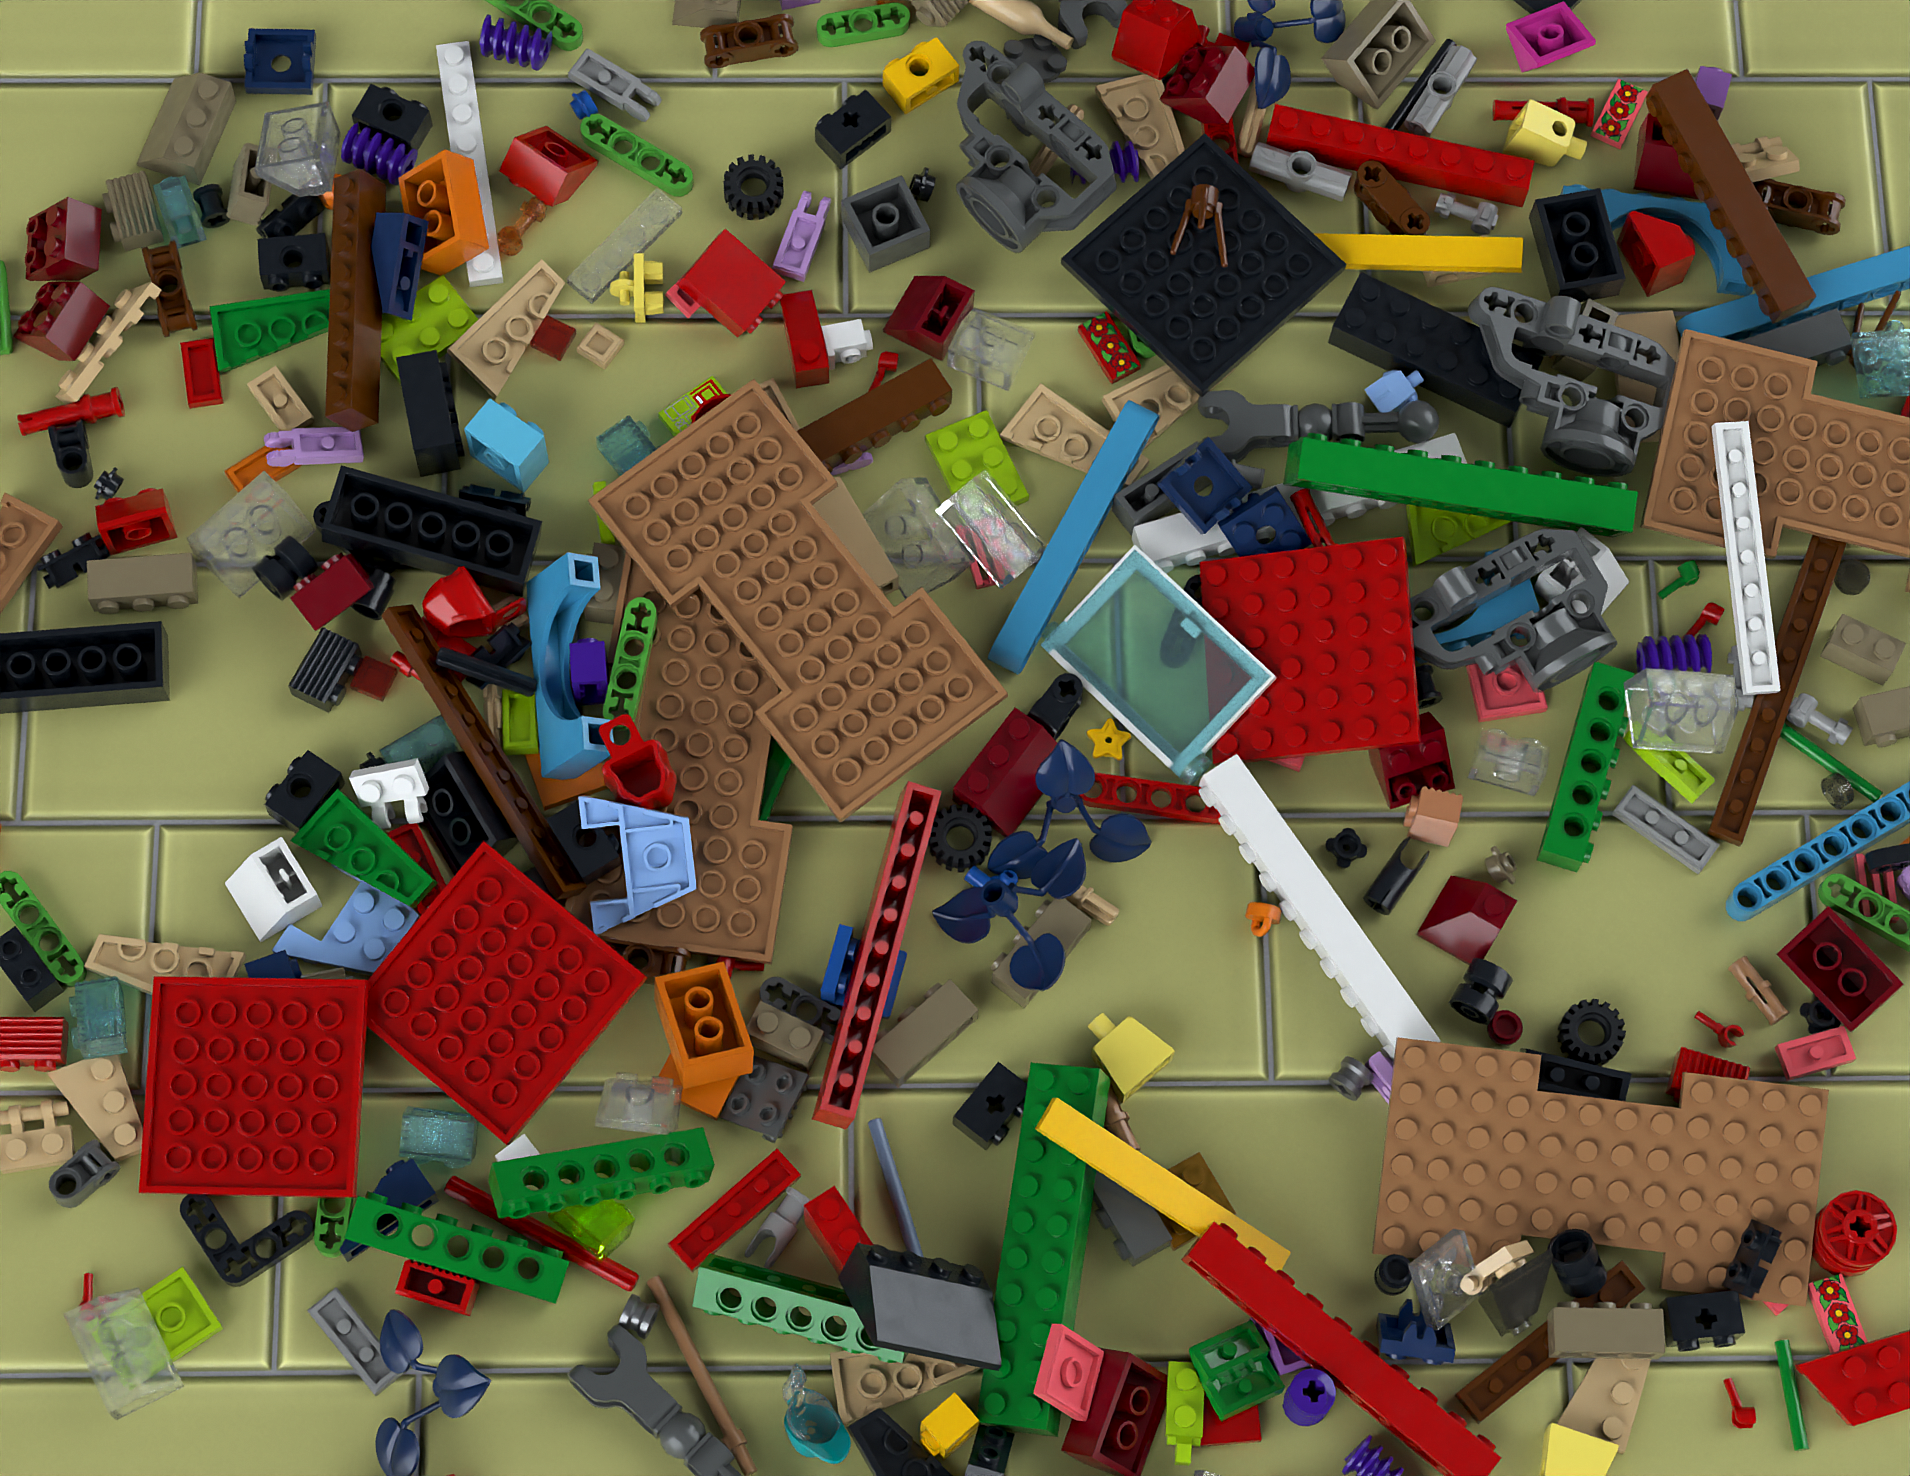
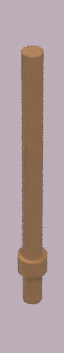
M660 1275L649 1279L647 1284L657 1304L660 1305V1310L724 1435L721 1439L723 1444L733 1453L744 1476L754 1474L758 1470L745 1446L748 1442L742 1430L736 1428Z

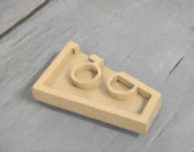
M116 1048L46 1073L115 1161L119 1162L141 1153L143 1124Z

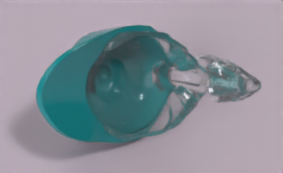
M796 1363L782 1389L783 1398L788 1404L784 1417L787 1436L799 1454L809 1458L818 1457L825 1462L838 1464L846 1458L850 1451V1436L830 1401L821 1393L805 1388L806 1374L803 1368Z

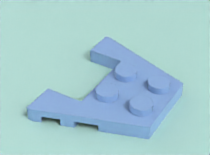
M584 795L578 796L582 829L619 825L627 897L590 901L593 932L596 935L697 889L688 817Z
M331 864L334 868L360 883L322 941L289 924L272 951L277 953L286 950L289 957L301 959L307 963H320L337 968L344 967L346 971L371 976L420 917L410 906Z

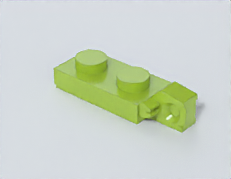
M1640 720L1623 738L1638 756H1641L1654 771L1663 777L1691 804L1715 782L1714 778L1665 733L1660 736L1652 732Z
M1169 1361L1167 1368L1165 1437H1167V1445H1175V1465L1189 1466L1191 1464L1192 1446L1200 1447L1203 1437L1204 1389L1192 1362Z

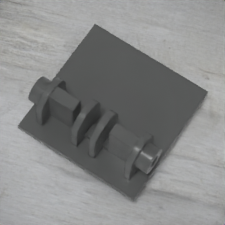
M754 1055L753 1073L739 1077L719 1118L762 1133L764 1139L775 1143L777 1138H782V1131L787 1123V1119L793 1117L791 1111L797 1109L798 1106L796 1104L802 1092L807 1089L805 1084L809 1075Z

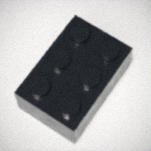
M1597 188L1535 199L1529 220L1550 297L1567 296L1579 302H1585L1589 298L1596 300L1618 296L1626 277L1601 189Z
M437 350L396 357L411 440L420 477L460 470L459 457L465 456L446 361L439 362Z

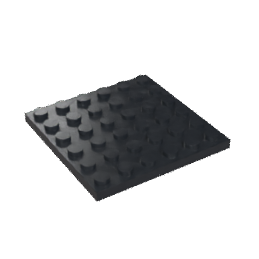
M1205 133L1061 258V265L1201 397L1236 368L1346 268V263ZM1208 184L1218 189V202L1223 204L1222 221L1228 266L1225 268L1221 266L1214 215L1210 219H1205L1204 228L1199 229L1197 226L1198 218L1194 217L1193 213H1191L1176 254L1172 255L1170 253L1174 237L1185 211L1186 200L1191 199L1192 189L1196 185Z

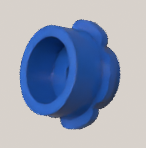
M586 90L578 94H572L574 100L569 104L579 120L599 112Z

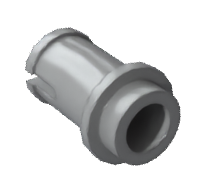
M1232 459L1231 463L1256 490H1260L1265 469L1237 464L1236 460Z

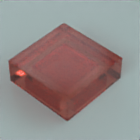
M546 315L531 339L530 345L532 348L561 361L577 334L576 329Z
M365 655L350 687L352 690L383 702L398 674L397 668Z

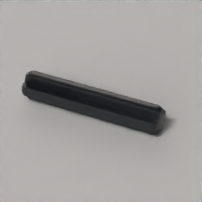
M441 647L436 656L435 663L439 666L528 697L534 694L537 686V680L446 647Z

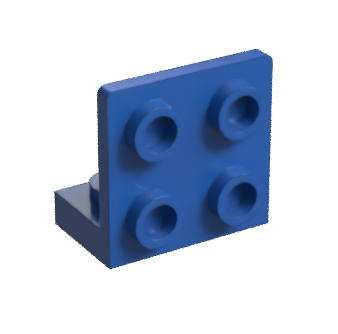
M839 924L821 987V1000L838 1007L843 1005L860 939L853 938V927ZM899 950L881 1018L889 1019L891 1016L907 958L905 951Z

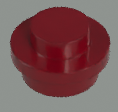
M1508 1010L1497 1011L1490 1024L1487 1025V1033L1490 1039L1502 1046L1516 1043L1523 1032L1521 1019L1515 1013Z

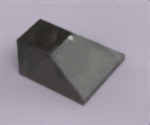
M1550 1249L1488 1286L1479 1297L1478 1302L1501 1337L1509 1332L1515 1337L1532 1326L1530 1319L1538 1312L1553 1259Z

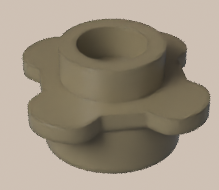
M1493 846L1491 848L1493 855L1485 859L1486 867L1491 877L1497 883H1501L1506 879L1510 884L1516 883L1513 872L1517 870L1514 859L1508 852L1502 854L1496 846Z

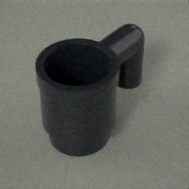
M371 569L368 577L375 588L350 607L367 618L381 620V615L384 613L394 593L393 587L396 580L382 570Z
M1428 1252L1422 1259L1410 1262L1402 1255H1389L1377 1266L1374 1273V1282L1382 1293L1390 1296L1399 1295L1408 1288L1413 1277L1431 1271L1437 1263V1257L1434 1253Z

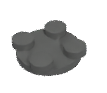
M1035 34L1034 38H1026L1019 41L1008 40L1004 44L1003 52L1017 67L1023 62L1030 64L1040 74L1044 83L1053 81L1061 72L1066 70L1067 59L1052 44L1053 41L1042 35Z

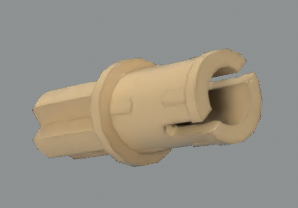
M1082 885L1073 895L1065 898L1080 911L1083 910L1106 926H1110L1119 913L1117 907L1093 893L1094 888L1092 887L1087 889Z

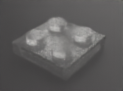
M1452 1229L1408 1265L1426 1325L1427 1323L1432 1324L1434 1330L1441 1329L1483 1294L1481 1292L1469 1295L1460 1287L1462 1278L1475 1269L1464 1230Z

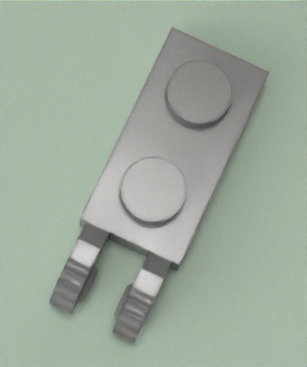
M587 48L568 72L569 79L619 109H625L632 117L637 118L641 122H646L650 114L645 107L632 100L635 94L644 102L655 107L662 100L657 92L642 84L639 78Z

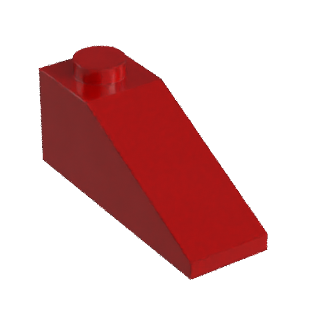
M808 290L784 294L779 301L796 389L828 384L829 363L813 292Z

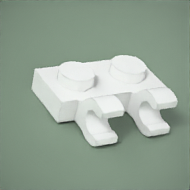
M418 758L352 771L349 779L361 807L371 806L372 819L381 829L391 828L389 819L395 818V811L390 802L404 800L405 815L409 824L423 822L424 819L421 813H426L428 808L422 796L427 795L429 786Z

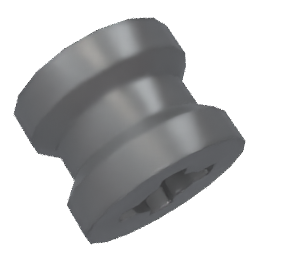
M1346 1056L1341 1062V1069L1338 1072L1332 1073L1328 1081L1340 1094L1352 1101H1357L1361 1095V1088L1364 1085H1369L1374 1076L1362 1063Z
M632 1294L625 1305L618 1325L625 1330L632 1329L637 1332L639 1337L646 1339L656 1320L660 1305L654 1302L646 1304L641 1301L639 1296Z

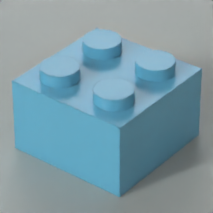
M489 398L464 428L470 456L524 493L549 463L544 432L531 421L525 423L516 417L517 413L506 403L501 402L498 404Z

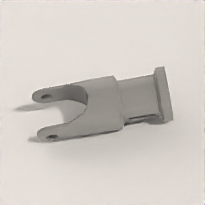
M789 1186L785 1190L787 1195L775 1212H770L745 1251V1257L748 1258L764 1239L776 1237L774 1250L764 1264V1268L767 1269L773 1266L798 1231L796 1226L804 1215V1205L811 1201L805 1195Z

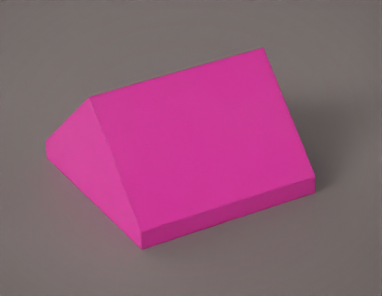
M1564 1L1506 24V31L1521 72L1539 68L1596 45L1595 38Z

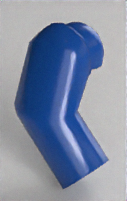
M973 866L964 877V880L973 887L980 888L993 879H999L1007 886L1012 882L1016 885L1018 883V876L1012 870H1004L1000 875L989 877L979 868Z

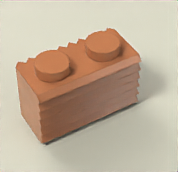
M1427 786L1421 789L1419 796L1412 795L1403 821V826L1409 827L1407 837L1410 836V839L1448 847L1458 827L1463 796L1461 794L1456 796L1454 792L1449 794L1447 790L1442 793L1440 789L1435 791L1433 787L1428 789Z

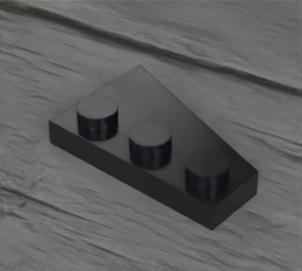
M881 1408L874 1410L846 1427L873 1476H953L932 1454H928L913 1440L911 1435Z

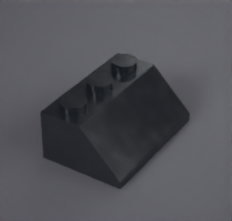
M464 751L444 754L424 775L429 790L427 795L422 796L428 808L426 813H421L424 819L423 823L454 876L483 841L488 843L502 856L506 855L519 842Z

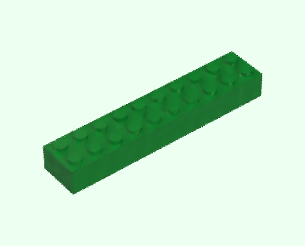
M1307 433V437H1300L1299 440L1289 444L1283 482V485L1309 488L1562 530H1573L1575 532H1578L1582 527L1590 534L1612 538L1633 532L1638 491L1627 490L1628 484L1607 482V485H1595V479L1575 476L1574 480L1561 479V473L1541 471V475L1528 474V468L1521 466H1508V469H1496L1494 462L1475 460L1474 464L1461 463V457L1453 455H1441V458H1428V452L1409 449L1407 453L1394 452V446L1374 444V448L1361 447V441L1341 439L1340 442L1327 441L1328 436L1316 433Z
M1032 1062L1030 1064L994 1299L1002 1366L999 1371L985 1368L983 1370L976 1416L979 1419V1424L997 1426L1011 1432L1058 1437L1062 1411L1033 1393L1051 1324H1063L1074 1331L1094 1195L1096 1169L1035 1130L1050 1101L1055 1097L1104 1128L1111 1079L1100 1068Z

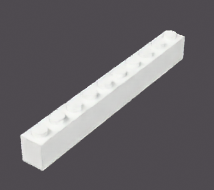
M1455 433L1394 450L1397 453H1407L1409 449L1428 452V458H1441V455H1453L1461 457V463L1467 464ZM1283 483L1274 485L1278 488L1303 527L1289 497L1304 488L1283 485ZM1274 486L1253 491L1250 493H1258L1259 495H1262ZM1310 489L1311 496L1326 526L1331 525L1335 519L1346 516L1349 519L1364 515L1369 509L1376 507L1388 509L1398 504ZM1247 493V494L1242 498V503H1245V502L1248 501L1247 498H1248V494H1250V493ZM1307 512L1313 526H1316L1310 512ZM1182 513L1140 524L1133 528V545H1136L1165 573L1172 571L1175 566L1185 563L1188 566L1200 564L1199 562L1205 561L1206 557L1216 554L1228 556L1235 553L1218 523L1206 534L1201 535ZM1271 526L1261 527L1256 533L1257 541L1262 544L1268 543L1271 538L1275 537V529Z
M1235 754L1204 774L1199 783V787H1201L1199 794L1208 807L1214 806L1221 815L1219 822L1228 835L1233 834L1240 843L1239 851L1243 858L1249 864H1255L1261 873L1259 879L1268 892L1274 891L1281 901L1279 907L1289 921L1294 920L1301 930L1299 935L1308 949H1315L1322 959L1320 965L1325 974L1330 979L1335 978L1341 986L1340 993L1349 1007H1356L1363 1017L1361 1024L1371 1037L1376 1036L1382 1044L1381 1051L1383 1056L1390 1058L1394 1062L1396 1037L1441 1042L1240 757Z

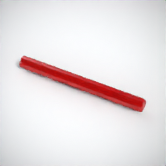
M451 1176L445 1185V1193L542 1246L562 1251L563 1257L628 1292L635 1288L639 1275L627 1267L529 1215L519 1219L511 1217L498 1219L492 1195L457 1176Z

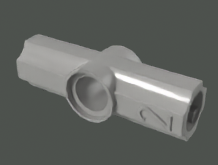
M1453 45L1437 71L1430 76L1425 90L1404 121V126L1411 134L1425 137L1431 135L1444 112L1451 107L1455 95L1476 64L1477 58L1472 54L1471 50L1462 45ZM1440 89L1445 91L1446 94H1439L1434 90Z
M1258 142L1255 147L1248 171L1284 182L1287 188L1293 192L1300 193L1308 190L1341 202L1345 197L1352 176L1351 172L1316 161L1313 155L1306 151L1291 153ZM1302 169L1307 174H1297L1294 172V170Z

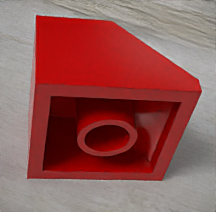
M1133 0L1123 10L1111 54L1113 60L1157 80H1161L1178 63L1185 52L1202 38L1192 9L1172 0Z
M544 126L514 137L499 171L507 176L513 185L525 188L535 195V199L538 202L553 207L569 200L595 169L599 161L548 126Z
M1637 211L1628 213L1616 242L1647 297L1682 283L1696 254L1693 240L1690 236L1684 234L1679 225Z
M163 488L144 489L135 496L124 499L121 497L110 498L103 504L95 506L98 530L111 556L178 538L169 502Z

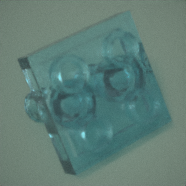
M1891 320L1887 322L1884 331L1852 333L1850 340L1860 398L1910 396V329H1904L1905 327L1902 322Z

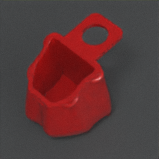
M460 566L455 572L446 577H441L430 587L423 599L422 606L424 618L446 636L471 638L491 636L497 631V628L522 615L526 611L525 598H520L495 612L465 566ZM518 607L515 612H513L509 616L503 617L508 611Z
M622 714L602 724L599 727V734L611 756V759L607 760L602 766L605 785L614 795L616 802L651 810L669 806L675 793L676 774L670 766L667 752L658 740L652 739L644 742L631 716L628 714ZM619 725L626 726L631 732L629 741L623 745H616L610 740L611 730Z

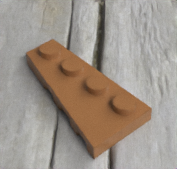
M4 493L0 502L2 505L0 510V614L63 527L59 520L7 493Z

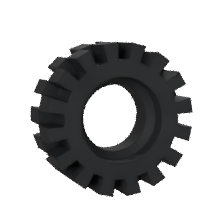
M754 154L748 155V161H744L743 156L737 158L738 165L732 162L729 165V171H725L724 198L729 205V209L732 212L736 209L737 216L741 218L744 213H747V220H753V214H758L759 220L764 219V212L766 211L771 216L775 213L774 207H780L781 199H783L784 195L783 176L781 177L780 168H775V162L771 159L766 163L765 156L762 155L759 156L758 161L754 160ZM756 178L764 181L767 187L761 195L748 196L742 192L741 185L747 179Z
M956 804L950 805V810L946 811L943 808L939 811V816H935L928 846H930L931 856L936 857L937 864L940 866L942 863L945 864L946 870L952 871V868H958V872H964V868H969L970 870L977 863L981 865L985 861V856H988L990 852L992 830L991 825L987 824L988 819L986 816L983 815L981 817L979 815L980 810L974 807L973 811H971L966 804H962V808H957ZM961 826L971 831L974 841L970 847L964 850H956L947 843V833L954 827Z
M1587 999L1581 1000L1578 1005H1572L1558 1026L1560 1031L1557 1035V1040L1562 1042L1560 1047L1562 1053L1567 1051L1569 1054L1568 1059H1576L1593 1065L1600 1063L1604 1065L1610 1059H1613L1624 1043L1622 1041L1626 1034V1030L1622 1029L1625 1025L1624 1020L1618 1019L1619 1012L1616 1008L1611 1011L1608 1008L1610 1004L1606 1001L1603 1005L1598 1004L1599 999H1592L1591 1002H1587ZM1585 1021L1598 1023L1604 1030L1603 1042L1595 1046L1585 1044L1578 1035L1579 1025Z

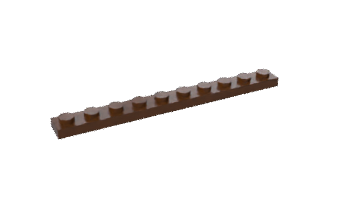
M1816 535L1811 536L1775 639L1781 691L1770 694H1756L1707 833L1709 836L1739 847L1743 843L1847 544L1845 542Z
M414 605L388 607L381 616L388 626L390 633L398 642L407 661L417 673L425 690L431 696L442 718L447 722L460 747L474 766L477 775L482 779L493 797V801L501 810L512 832L526 851L529 860L534 864L545 882L547 889L555 900L580 895L587 888L586 884L455 672L435 663L440 648Z

